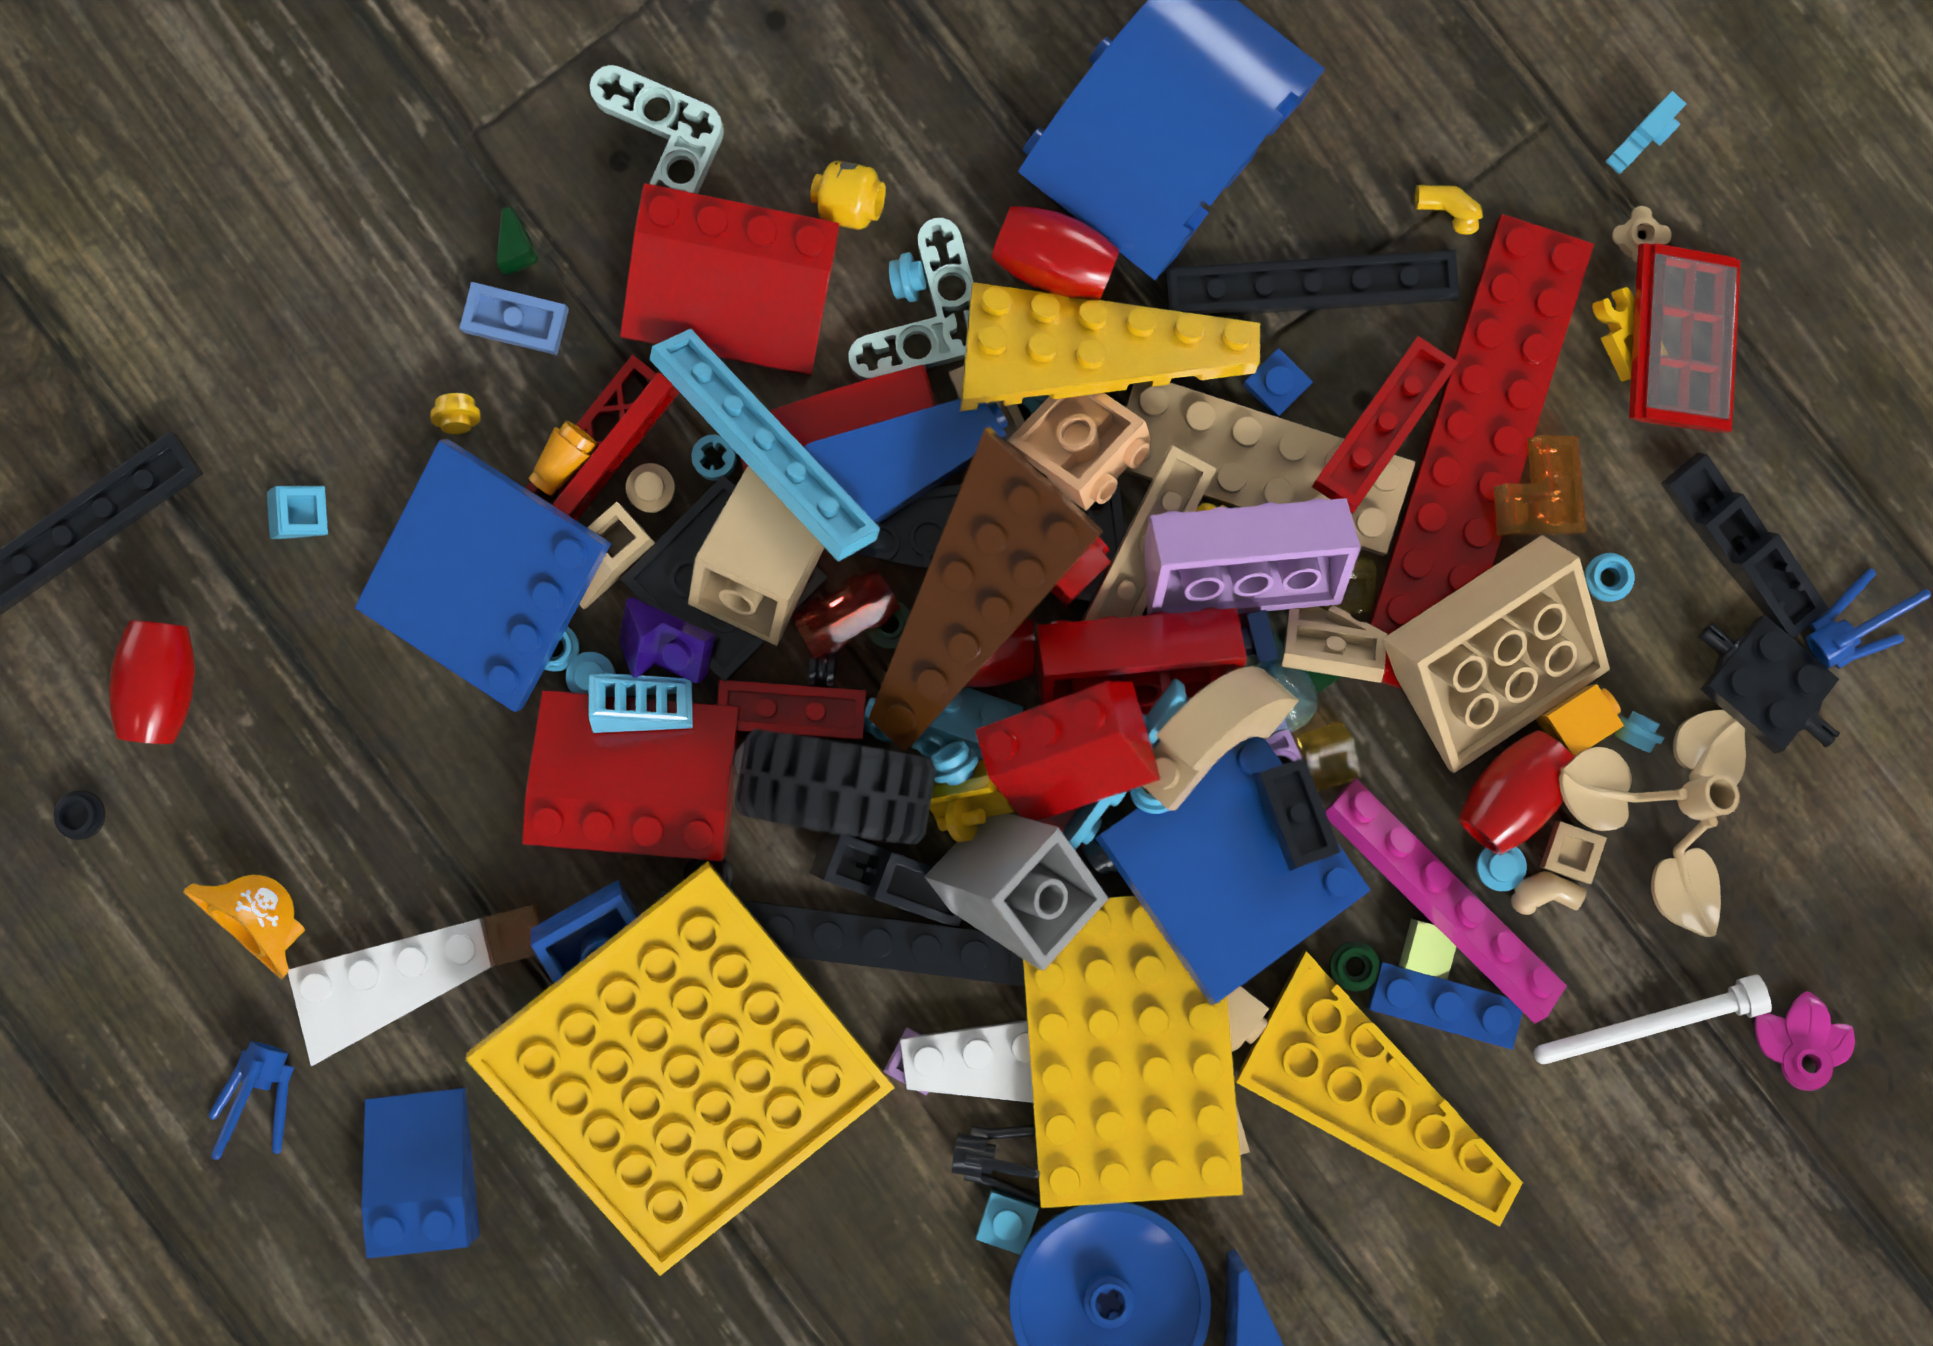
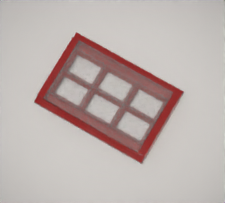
M1642 243L1638 245L1629 419L1714 433L1732 432L1741 260H1737L1735 257L1658 243Z

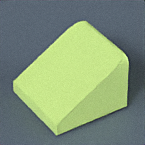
M1411 919L1399 966L1448 980L1456 946L1435 925Z

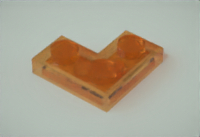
M1539 435L1528 438L1531 484L1506 483L1494 486L1498 536L1577 535L1586 533L1578 436Z

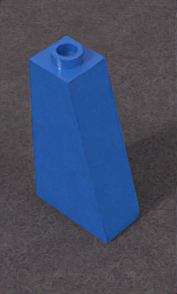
M957 399L814 441L805 445L804 448L878 525L971 464L985 428H992L1006 441V433L1003 429L1009 423L995 401L987 404L978 403L976 410L960 412L961 399Z

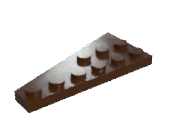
M990 427L985 428L868 718L904 752L911 748L1104 532Z

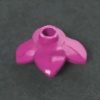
M1803 992L1795 999L1786 1014V1018L1770 1013L1755 1016V1034L1762 1053L1780 1063L1786 1080L1800 1090L1814 1091L1825 1086L1832 1077L1833 1067L1848 1061L1854 1050L1855 1037L1853 1027L1848 1024L1831 1025V1018L1826 1005L1811 992ZM1804 1056L1814 1061L1816 1065L1814 1073H1809L1803 1068L1802 1058Z

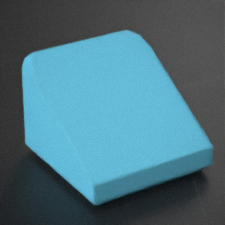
M275 486L267 491L270 539L328 534L325 486Z

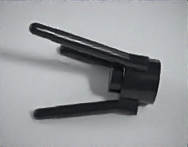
M1035 1125L1000 1128L972 1126L970 1135L958 1133L951 1172L964 1175V1181L981 1183L1026 1202L1041 1206L1040 1195L991 1176L992 1171L995 1170L1037 1179L1040 1176V1171L1036 1168L995 1159L996 1144L987 1143V1140L1036 1136Z

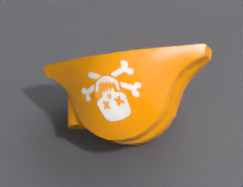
M248 875L224 885L202 886L190 884L184 889L183 893L214 921L238 940L281 980L289 971L285 951L305 929L294 919L293 901L288 891L280 883L266 876Z

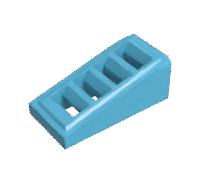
M589 674V721L593 733L693 728L692 681L685 678L638 676L634 678L632 675ZM677 693V713H667V694ZM656 694V712H647V695ZM636 695V711H627L626 696ZM615 696V710L606 709V697Z

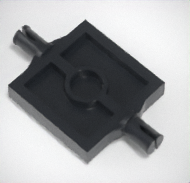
M1766 615L1757 618L1744 635L1734 641L1720 630L1714 622H1711L1702 630L1703 632L1699 634L1698 638L1703 640L1720 656L1717 659L1713 674L1700 690L1774 754L1784 751L1797 733L1803 729L1817 739L1823 747H1828L1836 740L1835 738L1839 736L1840 732L1827 723L1818 713L1821 709L1822 701L1839 681V678Z

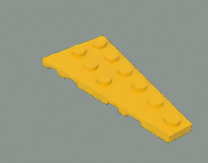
M973 282L969 301L960 412L976 410L978 403L1001 400L1003 406L1021 404L1023 398L1048 395L1054 400L1127 390L1128 384L1150 381L1153 387L1169 385L1172 378L1195 376L1199 380L1253 374L1260 363V323L1102 300L1077 299L1053 293Z
M1303 950L1267 1017L1268 1023L1265 1029L1252 1045L1234 1081L1500 1227L1523 1182L1458 1115V1112L1428 1083L1427 1079L1384 1033L1355 1005L1340 986L1325 973L1310 954Z

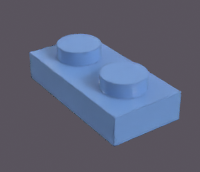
M471 282L459 329L463 333L558 355L569 308L565 304Z

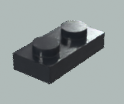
M1305 758L1253 776L1289 871L1341 853Z

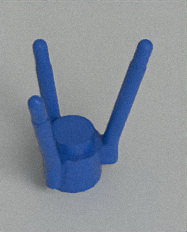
M1869 568L1824 615L1809 625L1813 633L1806 636L1807 646L1812 655L1827 669L1832 666L1840 669L1853 660L1902 643L1904 636L1896 634L1855 648L1861 643L1860 638L1929 599L1931 592L1923 590L1856 628L1845 619L1838 623L1833 621L1875 577L1876 571L1873 568Z
M250 1041L247 1050H242L236 1068L209 1112L210 1119H217L240 1081L242 1082L211 1153V1157L214 1160L220 1159L252 1088L270 1090L273 1082H277L272 1133V1152L274 1154L281 1152L288 1085L294 1070V1066L285 1064L288 1056L287 1051L256 1041Z

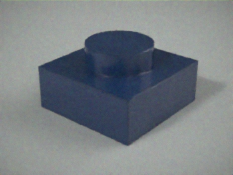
M1263 610L1247 614L1240 618L1246 657L1250 656L1252 666L1278 659L1267 611Z

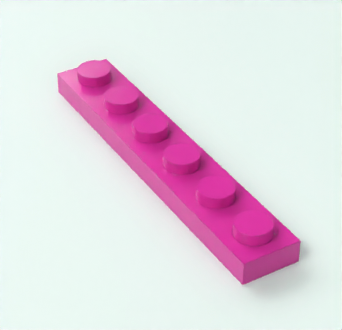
M1354 778L1345 785L1325 810L1328 820L1534 1024L1545 1019L1567 985L1357 778Z

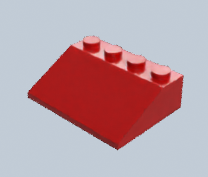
M644 183L634 232L620 337L656 345L686 330L692 329L719 358L812 376L839 239V223Z
M542 690L525 795L522 844L722 861L729 852L738 734L737 723L739 721L740 706L692 702L693 728L593 733L589 721V693ZM615 696L606 697V709L615 710ZM626 697L627 711H636V697ZM647 698V712H656V699ZM667 700V713H677V701Z

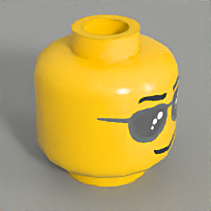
M834 161L827 166L823 175H815L811 186L810 199L812 203L817 204L818 213L822 220L837 222L841 227L861 230L866 228L871 220L877 221L880 218L884 206L886 188L885 183L879 181L878 175L872 167L844 161Z

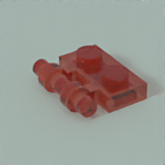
M876 568L860 578L857 574L844 581L846 586L822 600L819 596L806 603L808 608L792 616L796 627L814 658L824 653H832L841 649L848 639L867 628L881 626L888 621L891 614L901 609L894 594Z

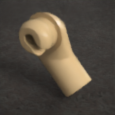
M1542 871L1523 879L1514 888L1515 893L1511 897V905L1517 912L1523 915L1534 913L1536 907H1540L1552 900L1577 911L1586 897L1587 890L1554 873Z

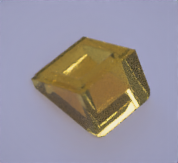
M1358 554L1342 603L1335 605L1336 607L1348 613H1373L1377 569L1370 555ZM1332 605L1323 606V609L1328 611Z
M1333 723L1297 735L1302 757L1306 760L1317 792L1350 782L1354 778H1361L1353 737L1344 723Z

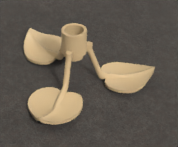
M1725 710L1707 711L1685 720L1675 733L1673 753L1676 761L1683 768L1691 772L1689 774L1690 781L1685 783L1682 789L1630 793L1628 791L1632 783L1631 772L1620 754L1604 747L1589 748L1578 753L1569 764L1561 769L1559 784L1566 806L1574 817L1587 827L1599 831H1611L1621 828L1628 820V802L1678 800L1679 808L1684 814L1692 819L1701 821L1673 848L1674 858L1663 859L1655 866L1651 879V893L1656 907L1669 921L1704 937L1715 936L1721 908L1720 880L1716 865L1712 858L1700 848L1685 850L1708 828L1717 826V816L1730 814L1738 806L1739 790L1737 784L1742 778L1746 762L1745 728Z

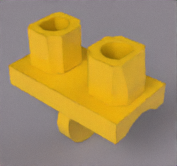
M984 759L979 760L974 768L972 778L961 784L950 786L947 783H937L934 781L929 810L933 813L939 830H948L951 837L957 842L972 840L977 833L978 824H984L986 817L1015 812V809L989 779Z

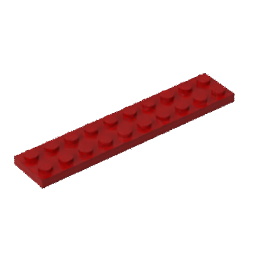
M1504 214L1497 219L1453 357L1459 363L1445 382L1368 623L1387 633V635L1492 568L1594 243ZM1386 651L1385 670L1381 683L1403 690L1394 674Z

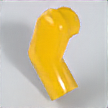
M1439 185L1416 186L1414 197L1416 210H1446L1454 217L1452 225L1459 234H1473L1479 229V219L1483 217L1481 205L1461 188Z

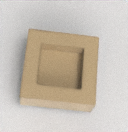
M1555 821L1540 868L1585 884H1592L1607 838L1561 821Z

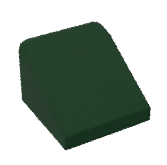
M510 207L502 209L497 250V266L505 276H508L537 263V259H539L521 218Z

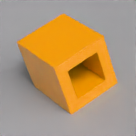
M1597 684L1583 687L1536 719L1544 733L1561 743L1574 757L1624 726L1618 717L1621 709L1616 699L1607 689L1603 688L1601 690Z

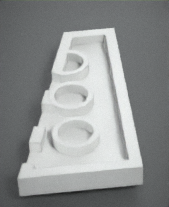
M484 919L469 921L289 969L288 975L311 1066L495 966Z

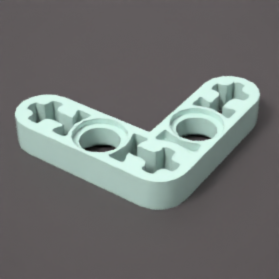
M609 65L597 70L591 78L590 92L601 110L669 140L649 184L698 194L724 134L723 123L717 111L708 104L622 67ZM616 80H620L619 84L622 90L635 97L634 110L629 111L632 105L629 99L614 94L611 100H607V96L602 89L603 85L612 86ZM637 88H641V90L636 96ZM660 97L669 101L671 108L666 118L660 121H652L645 117V105L652 98ZM685 107L683 111L685 119L694 123H700L703 117L708 118V124L713 130L711 134L703 132L699 139L694 138L695 134L692 127L681 121L678 122L680 108ZM678 122V130L675 131L673 128ZM682 159L688 160L695 166V173L692 179L683 184L671 181L668 172L672 163Z
M933 218L920 228L918 234L919 254L924 266L936 317L858 338L851 345L848 356L850 368L853 374L860 380L864 381L918 365H925L926 369L965 359L966 346H963L960 339L952 340L951 335L957 333L955 314L953 313L947 318L943 314V312L960 311L969 305L973 283L960 231L951 220ZM941 231L944 238L952 237L953 240L947 243L948 260L951 263L959 259L960 264H946L932 271L931 266H940L937 248L935 246L927 247L926 243L932 241L933 232ZM947 276L959 277L966 286L965 293L957 300H946L938 292L939 282ZM968 310L964 311L963 315L966 327L968 324ZM913 334L926 336L932 344L930 353L922 359L910 358L903 350L905 340ZM896 340V354L901 362L900 365L892 366V356L879 359L877 361L878 369L869 371L866 364L857 363V360L864 357L863 349L872 347L875 354H882L890 351L887 341Z

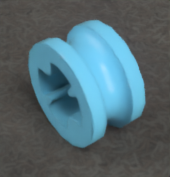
M716 434L706 435L699 439L693 447L691 453L692 463L696 471L705 479L717 481L722 475L728 478L734 472L737 465V453L721 436ZM713 446L715 451H718L719 446L726 449L722 456L725 465L716 470L714 465H711L710 470L703 467L707 460L704 451Z

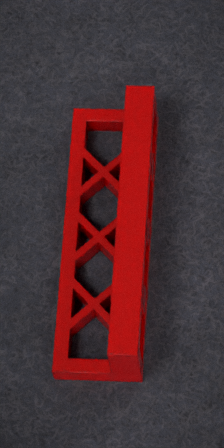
M632 354L576 426L595 440L593 424L600 415L619 413V422L603 441L597 442L598 445L592 452L591 457L575 477L567 481L559 489V497L552 504L554 507L576 521L579 520L680 393L665 376L659 372H654ZM637 371L649 380L650 383L634 403L625 404L623 386ZM617 395L618 405L608 406ZM532 482L526 487L535 495L540 492V489Z

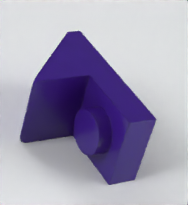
M633 597L626 600L619 644L632 677L637 678L654 665L696 684L707 677L715 634Z

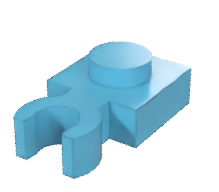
M1671 91L1605 162L1620 175L1652 140L1660 146L1678 128L1681 123L1674 117L1687 103L1675 92Z

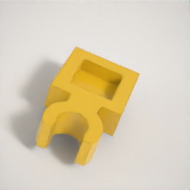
M1628 287L1611 292L1612 298L1616 303V310L1613 309L1609 298L1592 304L1596 318L1603 324H1607L1611 331L1600 339L1621 381L1631 379L1635 298ZM1661 342L1660 355L1668 356Z

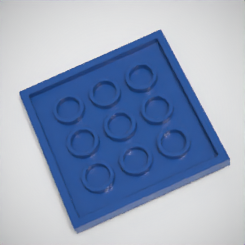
M439 440L355 609L513 712L522 710L612 543L451 440Z
M1261 737L1247 738L1227 751L1208 770L1176 811L1169 810L1164 813L1151 814L1137 808L1095 837L1210 1005L1217 1004L1371 891L1339 844L1341 853L1289 871L1253 777L1261 772L1283 765L1265 738Z

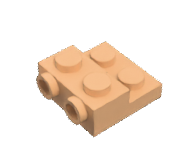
M1099 393L1054 400L1048 397L1007 441L1032 466L1045 474L1059 491L1087 511L1095 501L1103 504L1113 496L1118 484L1117 478L1128 466L1136 469L1144 463L1150 452L1149 443L1151 438L1145 420L1107 394Z

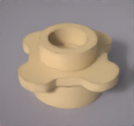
M1639 206L1632 211L1631 219L1626 224L1618 225L1614 228L1612 239L1615 244L1619 245L1625 255L1631 257L1637 263L1639 244L1658 243L1666 245L1671 240V230L1668 226L1660 225L1652 217V211L1648 207ZM1639 231H1643L1646 234L1645 239L1638 237Z

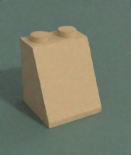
M747 466L695 558L688 604L777 646L821 556L824 546L749 466Z

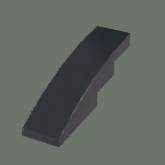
M1697 452L1661 482L1689 524L1718 561L1762 612L1791 638L1796 637L1829 609L1781 536L1766 529L1744 494L1731 490L1708 454Z

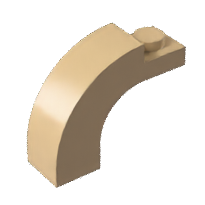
M1253 666L1243 667L1220 677L1188 701L1156 735L1161 742L1153 750L1161 780L1143 787L1167 810L1176 811L1208 770L1227 751L1250 737L1268 739L1299 700L1262 668Z

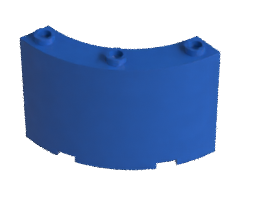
M1148 0L1113 41L1105 37L1095 48L1089 58V62L1093 66L1068 97L1044 131L1041 127L1038 128L1025 144L1022 151L1028 156L1018 172L1075 218L1099 231L1120 249L1119 252L1156 280L1175 260L1209 214L1202 207L1203 204L1206 203L1211 206L1225 187L1229 188L1255 156L1261 142L1268 134L1272 136L1301 104L1325 68L1238 0Z

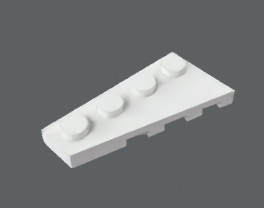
M1028 1020L900 1038L906 1088L908 1090L1033 1103Z

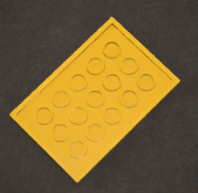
M1136 896L1110 897L1044 971L1023 959L1038 1170L1040 1171L1041 1208L1243 1195L1228 998L1226 996L1217 1004L1210 1005Z

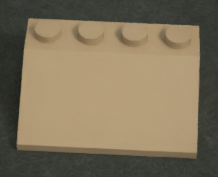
M1543 535L1383 638L1398 682L1447 768L1453 773H1456L1610 670L1580 557Z

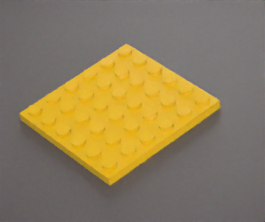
M709 862L696 870L466 1053L467 1062L659 1276L894 1089V1085L889 1077Z

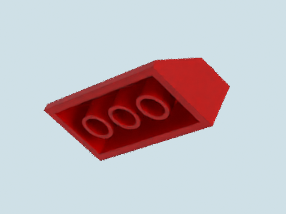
M1208 607L1193 612H1155L1147 616L1123 618L1107 616L1099 620L1077 622L1058 620L1050 624L1037 625L1036 657L1040 706L1104 682H1132L1141 713L1147 716L1175 678L1184 683L1185 702L1187 703L1220 677L1245 667L1247 659L1237 608L1219 609Z

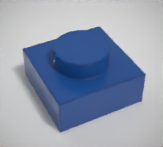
M1278 348L1242 386L1273 416L1279 417L1313 381Z

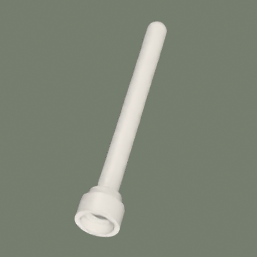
M1755 974L1737 979L1736 985L1729 987L1728 993L1541 1044L1535 1048L1534 1058L1540 1064H1548L1732 1012H1736L1738 1016L1746 1014L1749 1018L1771 1012L1770 996L1762 978Z

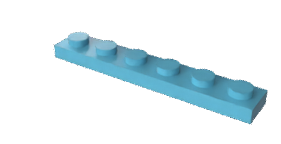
M692 329L652 346L649 360L837 561L876 541L880 530L878 525Z

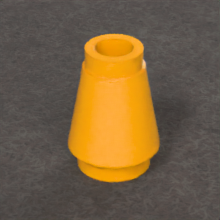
M565 421L560 429L554 427L529 480L540 490L553 496L557 489H560L579 472L591 457L592 452L598 445L597 442L570 421Z

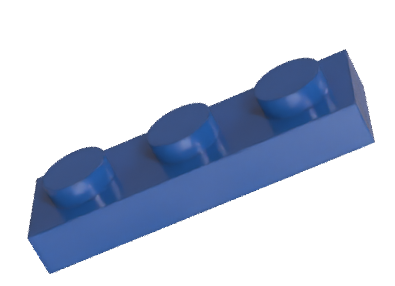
M1379 961L1380 971L1378 978L1372 985L1367 1009L1513 1050L1523 1012L1507 996Z

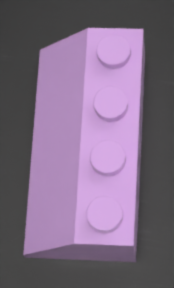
M1317 498L1308 502L1265 503L1252 507H1217L1206 511L1183 513L1169 511L1160 515H1150L1144 542L1147 615L1155 612H1193L1208 607L1219 609L1237 608L1238 614L1263 610L1275 611L1341 604L1361 548L1347 498L1332 500Z

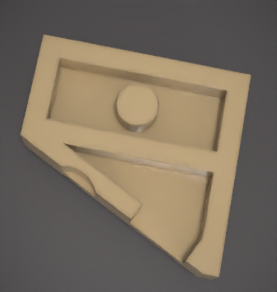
M1332 605L1328 611L1320 607L1288 609L1282 667L1381 683L1386 658L1383 638L1387 636V633L1366 622L1355 620L1350 613L1335 605Z

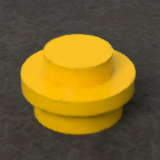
M449 393L439 396L435 400V407L430 412L431 422L448 434L467 433L471 430V427L477 425L481 420L480 410L475 406L474 398L462 393Z

